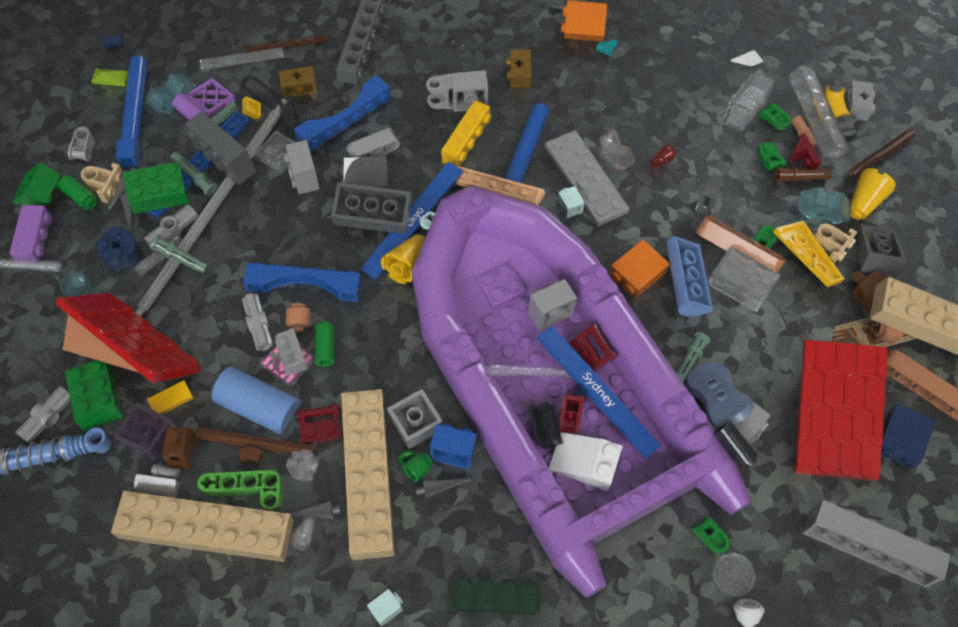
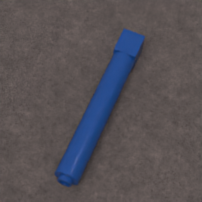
M142 56L131 57L129 63L121 138L117 140L116 159L121 168L139 167L141 152L139 137L148 63Z
M537 103L533 105L504 179L522 183L549 114V109L545 104Z

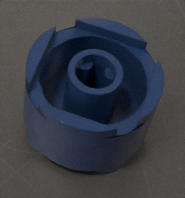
M116 226L111 227L96 243L99 255L107 267L113 271L132 269L141 259L140 246L133 234L126 229Z

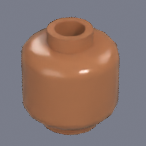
M294 303L286 309L285 324L287 327L293 328L295 332H304V328L310 326L311 311L306 307V304Z
M877 321L872 326V333L879 341L896 343L904 334Z

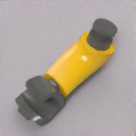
M833 76L831 77L830 85L825 89L824 100L829 112L835 119L833 122L834 133L837 136H852L857 134L854 128V122H857V118L850 114L845 103V88L842 84L844 78Z

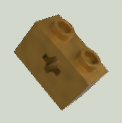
M510 50V57H507V67H510V70H507V80H510V87H531V50Z
M313 66L279 71L284 98L317 93Z

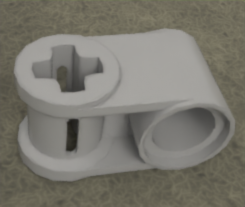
M82 126L75 129L68 147V158L70 160L83 159L85 162L91 160L95 139L87 127Z

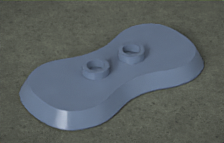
M709 362L689 373L685 383L686 389L691 395L702 401L705 406L707 419L712 425L720 427L730 420L735 425L752 413L754 408L752 399L735 388L732 383L731 373L724 365L717 362Z

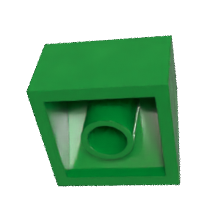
M40 162L26 172L12 202L20 205H48L53 197L51 195L52 191L58 187L60 173Z

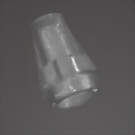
M304 517L302 523L291 536L292 541L290 544L292 547L301 551H306L307 547H310L316 523L314 519Z

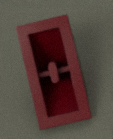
M564 393L559 418L561 432L579 433L585 396Z

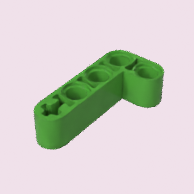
M273 470L206 473L200 476L197 482L199 489L207 497L260 495V504L266 511L280 512L283 506V481L279 474ZM271 479H277L273 486H268V482ZM250 480H256L253 486L247 487V483ZM235 481L232 487L226 488L228 482ZM276 499V503L273 506H267L269 500Z

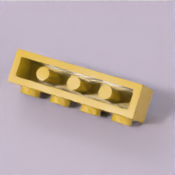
M474 100L441 150L443 164L450 162L453 165L460 166L464 162L475 141L481 136L486 124L491 120L490 106Z

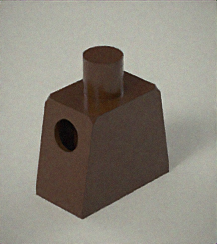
M858 270L851 277L858 284L852 293L870 315L875 287L887 277L878 271H873L867 277Z
M167 427L162 454L169 467L191 470L196 440L195 431L188 427Z

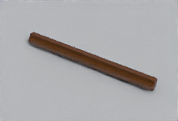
M201 427L195 431V438L198 440L242 447L253 446L261 450L305 457H313L315 452V446Z

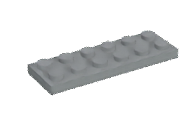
M576 130L545 143V148L570 186H575L584 201V207L597 227L629 213V207Z

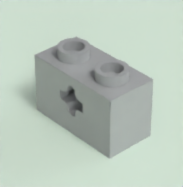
M852 80L847 90V108L850 114L854 115L857 120L867 121L870 115L875 112L876 105L873 104L876 92L873 90V83Z

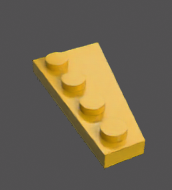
M804 221L781 226L774 230L773 233L827 287L839 284L845 279Z

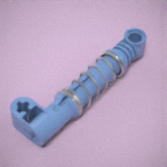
M92 428L85 434L75 436L61 435L59 438L54 437L52 441L43 439L39 444L31 442L29 446L21 444L17 449L13 447L0 449V473L2 475H9L13 470L21 472L23 468L30 467L33 469L35 465L40 464L44 467L45 463L48 462L55 464L61 457L65 461H70L78 455L92 452L105 453L111 448L112 439L101 428ZM102 438L99 443L95 444L97 439Z

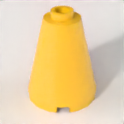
M875 168L864 169L860 174L849 207L851 217L857 220L865 219L894 191L896 183L893 178L886 173L883 175L877 173L878 169Z
M415 234L382 257L383 270L387 269L389 272L388 276L401 284L412 282V270L425 240L424 236Z

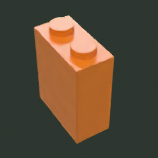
M567 0V6H563L562 15L565 17V22H562L561 26L564 39L602 42L605 34L607 4Z
M642 240L611 265L609 274L612 280L618 282L627 294L632 295L636 299L667 273L670 263L645 240Z

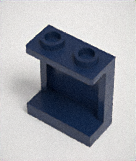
M895 404L887 415L889 420L883 433L881 456L893 459L906 468L914 469L923 460L936 421L899 404Z

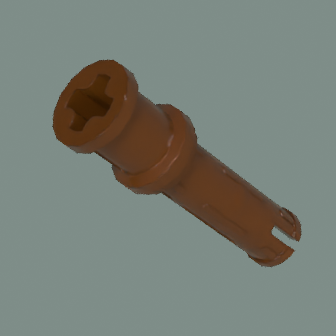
M794 166L790 169H782V167H777L775 170V181L777 183H781V181L795 183L798 180H830L832 175H824V173H832L830 168L798 169Z

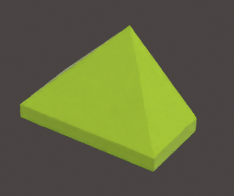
M96 68L91 82L92 84L126 86L128 71Z

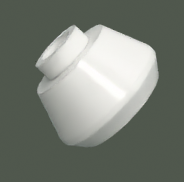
M740 599L733 606L737 620L745 627H754L760 622L764 614L763 606L755 600Z

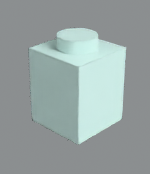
M575 186L564 188L558 192L557 203L566 218L583 213L584 201Z
M389 589L367 605L381 627L403 611L400 606L403 601L396 592L392 594Z

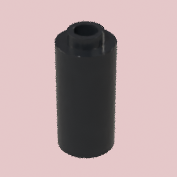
M731 420L721 425L714 432L740 467L745 466L748 468L756 463L757 460L755 458L758 454Z

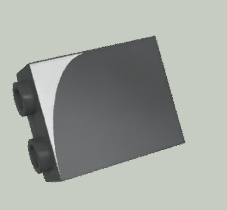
M387 156L344 158V165H341V176H344V180H340V183L388 189Z

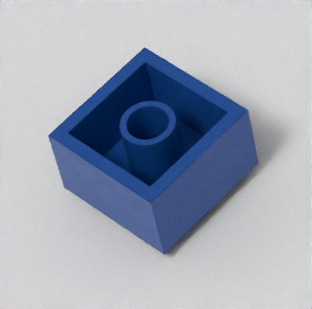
M436 424L430 444L431 460L471 470L477 448V434L470 429H455L450 424Z

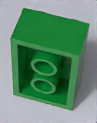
M179 161L123 172L128 203L133 214L189 203L184 174Z
M95 360L65 371L74 421L84 432L124 417L114 371L109 363Z

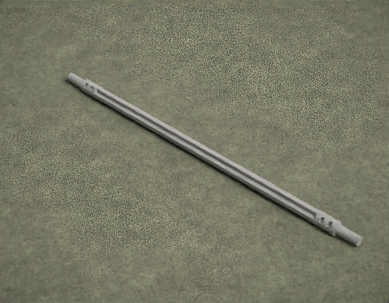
M281 99L284 105L288 103L286 99ZM279 104L275 110L270 112L245 148L250 159H252L281 117ZM227 176L178 245V249L186 253L189 251L235 184V180L231 181ZM171 257L137 304L136 314L142 316L144 312L148 311L181 262Z

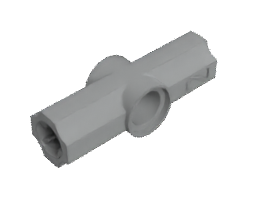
M185 205L173 216L164 217L160 222V226L143 239L149 247L157 235H160L166 241L176 239L181 235L182 229L198 218V215L190 205Z
M247 294L242 298V303L247 315L245 319L249 331L252 333L257 351L268 350L273 346L268 330L269 324L266 314L262 309L258 294Z
M59 386L45 402H39L32 408L31 416L15 433L30 444L45 428L53 426L58 421L59 413L71 402L69 392Z

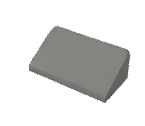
M136 474L134 492L176 498L180 483L172 478Z

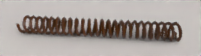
M320 34V39L318 35L316 37L313 35V39L310 35V40L308 36L306 38L303 37V40L300 37V41L297 37V43L295 38H293V41L290 38V43L287 39V44L284 39L283 42L280 40V44L277 40V46L275 41H273V44L270 41V45L267 41V47L264 42L263 45L260 43V47L257 43V48L253 44L254 50L252 44H250V48L247 44V50L244 45V49L248 55L249 53L252 54V52L255 54V51L257 53L259 51L262 52V50L265 52V49L267 52L269 50L272 51V49L275 51V48L276 50H281L282 48L285 49V46L287 49L288 47L292 48V46L295 48V45L298 47V44L300 47L302 45L305 46V44L308 46V42L310 46L311 44H318V41L321 44V40L323 44L328 42L325 34H323V38Z
M907 129L904 133L894 138L850 169L851 177L857 178L866 167L871 168L881 159H884L893 151L903 146V144L915 137V132Z

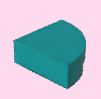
M602 41L597 44L596 50L611 56L619 41Z

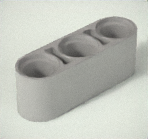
M388 128L350 143L346 150L350 157L383 156L397 150L400 143L393 130Z

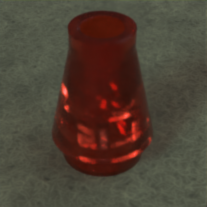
M670 144L663 145L650 160L651 165L654 168H658L674 160L677 155L676 150Z

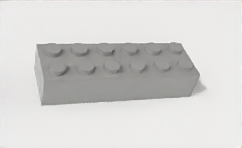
M822 500L810 510L803 530V534L926 588L945 579L951 557L950 554L943 552L944 550L940 547L929 546L922 543V540L917 537H908L901 534L896 528H887L880 525L875 519L864 518L858 515L856 511L843 509L830 500Z

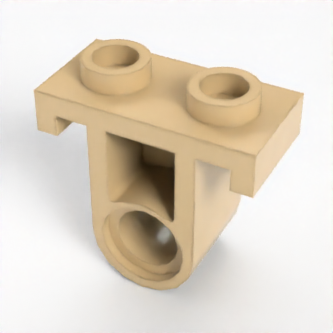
M112 163V171L95 166L85 167L81 171V178L88 189L97 192L102 202L109 204L123 174L120 165Z
M825 223L818 227L814 236L825 252L831 255L830 259L835 264L837 260L841 262L847 254L844 250L846 248L851 249L856 242L854 237L857 231L851 228L845 234L836 227Z

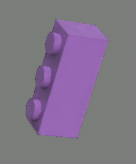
M22 205L9 253L17 263L40 262V258L44 253V242L48 237V226L52 221L51 214L45 206Z

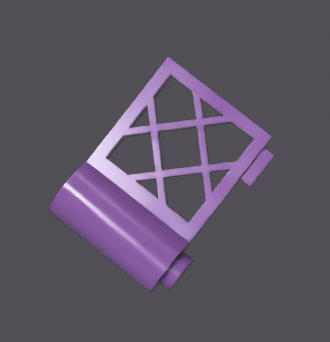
M211 78L186 95L183 93L178 94L173 99L172 106L190 120L201 111L207 117H210L231 101L235 102L236 99L235 95ZM213 85L216 87V90H207V88ZM203 95V99H195L194 96ZM206 95H216L215 99H206ZM218 95H225L227 98L218 99ZM205 104H215V106L207 109Z

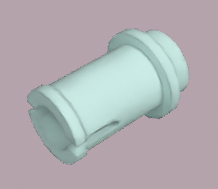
M427 212L421 217L420 225L422 228L429 229L435 215L434 212Z

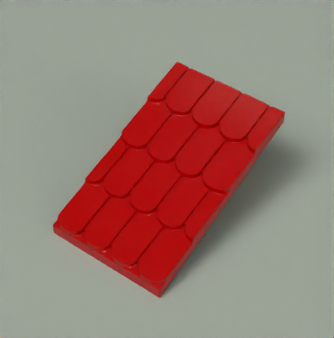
M111 293L67 296L65 298L57 297L56 305L68 314L63 350L139 372L152 383L200 372L201 365L198 364V360L178 348L176 342L154 329L149 321L133 312L131 306Z
M805 340L803 342L794 474L867 481L879 480L888 347Z

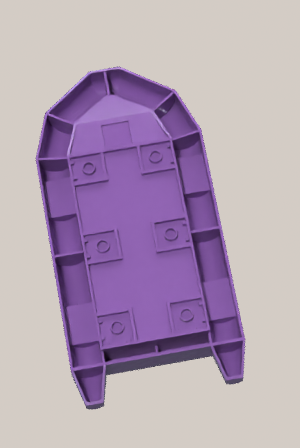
M472 185L441 199L412 270V281L422 339L553 567L586 598L604 589L607 585L594 544L695 487L730 515L751 503L735 459L714 434L715 429L708 421L706 414L699 408L695 398L686 389L619 291L617 285L608 275L607 270L601 265L586 243L545 207ZM565 279L576 295L577 300L573 315L551 326L569 343L592 324L598 325L600 334L610 349L615 351L617 358L598 370L596 374L661 444L654 453L645 459L587 395V401L583 404L579 433L574 435L604 439L622 445L608 491L551 472L549 466L556 446L544 450L536 444L528 406L536 405V407H540L542 402L554 405L559 423L564 393L572 394L578 385L536 339L539 334L549 327L539 331L528 314L531 294L537 289L549 287L555 281L560 282ZM592 335L588 337L601 358L605 356Z

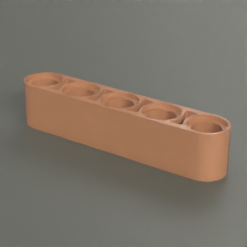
M705 215L696 231L701 237L770 276L776 277L786 261L781 255L711 216Z
M890 350L887 354V375L958 420V389L902 352Z

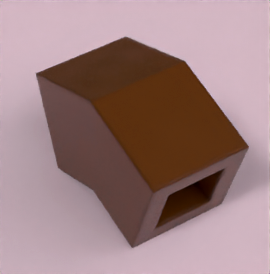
M253 446L238 449L240 461L243 465L253 463L259 466L265 455L263 450Z

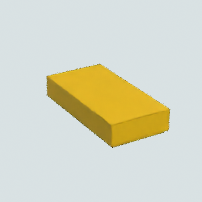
M183 380L147 400L154 415L159 417L194 398L186 382Z

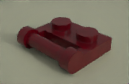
M592 324L568 344L596 373L606 364L615 360L617 354L610 349L600 334L598 325ZM591 335L605 354L602 358L588 339Z
M338 403L309 410L297 409L302 444H315L343 439ZM333 414L332 419L308 423L305 418Z

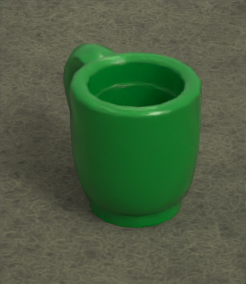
M403 451L397 458L405 474L414 482L419 481L430 470L431 465H433L431 458L425 452L416 454L412 451Z

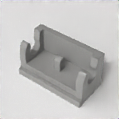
M291 328L288 331L277 334L275 336V343L286 376L307 370L294 329Z

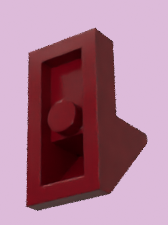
M802 134L789 163L802 160L804 167L807 169H817L821 160L807 136Z

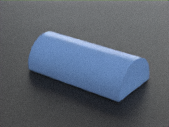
M676 236L671 237L667 241L666 246L679 314L694 317L712 312L713 307L700 245Z
M232 366L226 368L220 374L213 387L211 396L214 403L279 435L283 434L302 403L301 399Z

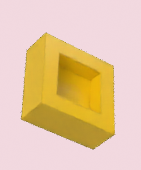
M247 96L242 99V114L256 120L261 117V103Z

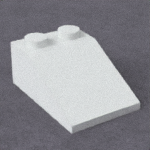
M561 432L563 444L557 445L549 466L550 471L608 491L622 445L604 439Z

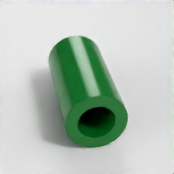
M66 175L59 181L58 188L81 208L88 210L95 207L97 196L72 175Z
M321 321L315 325V364L318 366H331L335 363L334 326L330 322Z

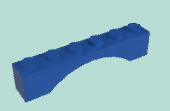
M376 75L363 84L358 98L344 111L328 118L307 120L294 129L296 140L298 142L307 140L310 152L317 149L321 144L331 140L336 134L346 130L350 125L361 120L362 117L373 112L380 105L387 103L391 99L390 87Z
M255 262L247 263L243 284L247 292L267 293L280 286L294 283L310 284L326 289L339 300L359 302L362 280L360 273L355 271L342 272L335 269L320 270L315 267L309 269L299 266L287 267L280 264L265 265Z

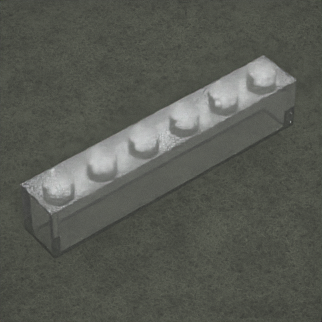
M800 65L788 75L823 158L838 161L850 152L849 146L814 69Z

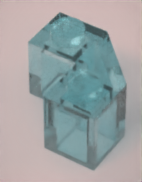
M170 73L164 88H150L145 103L157 113L171 114L176 110L172 106L173 99L178 94L183 93L186 95L194 90L196 84L182 73Z
M817 187L800 192L798 210L806 219L824 215L833 225L850 221L852 203L843 193H826L824 189Z

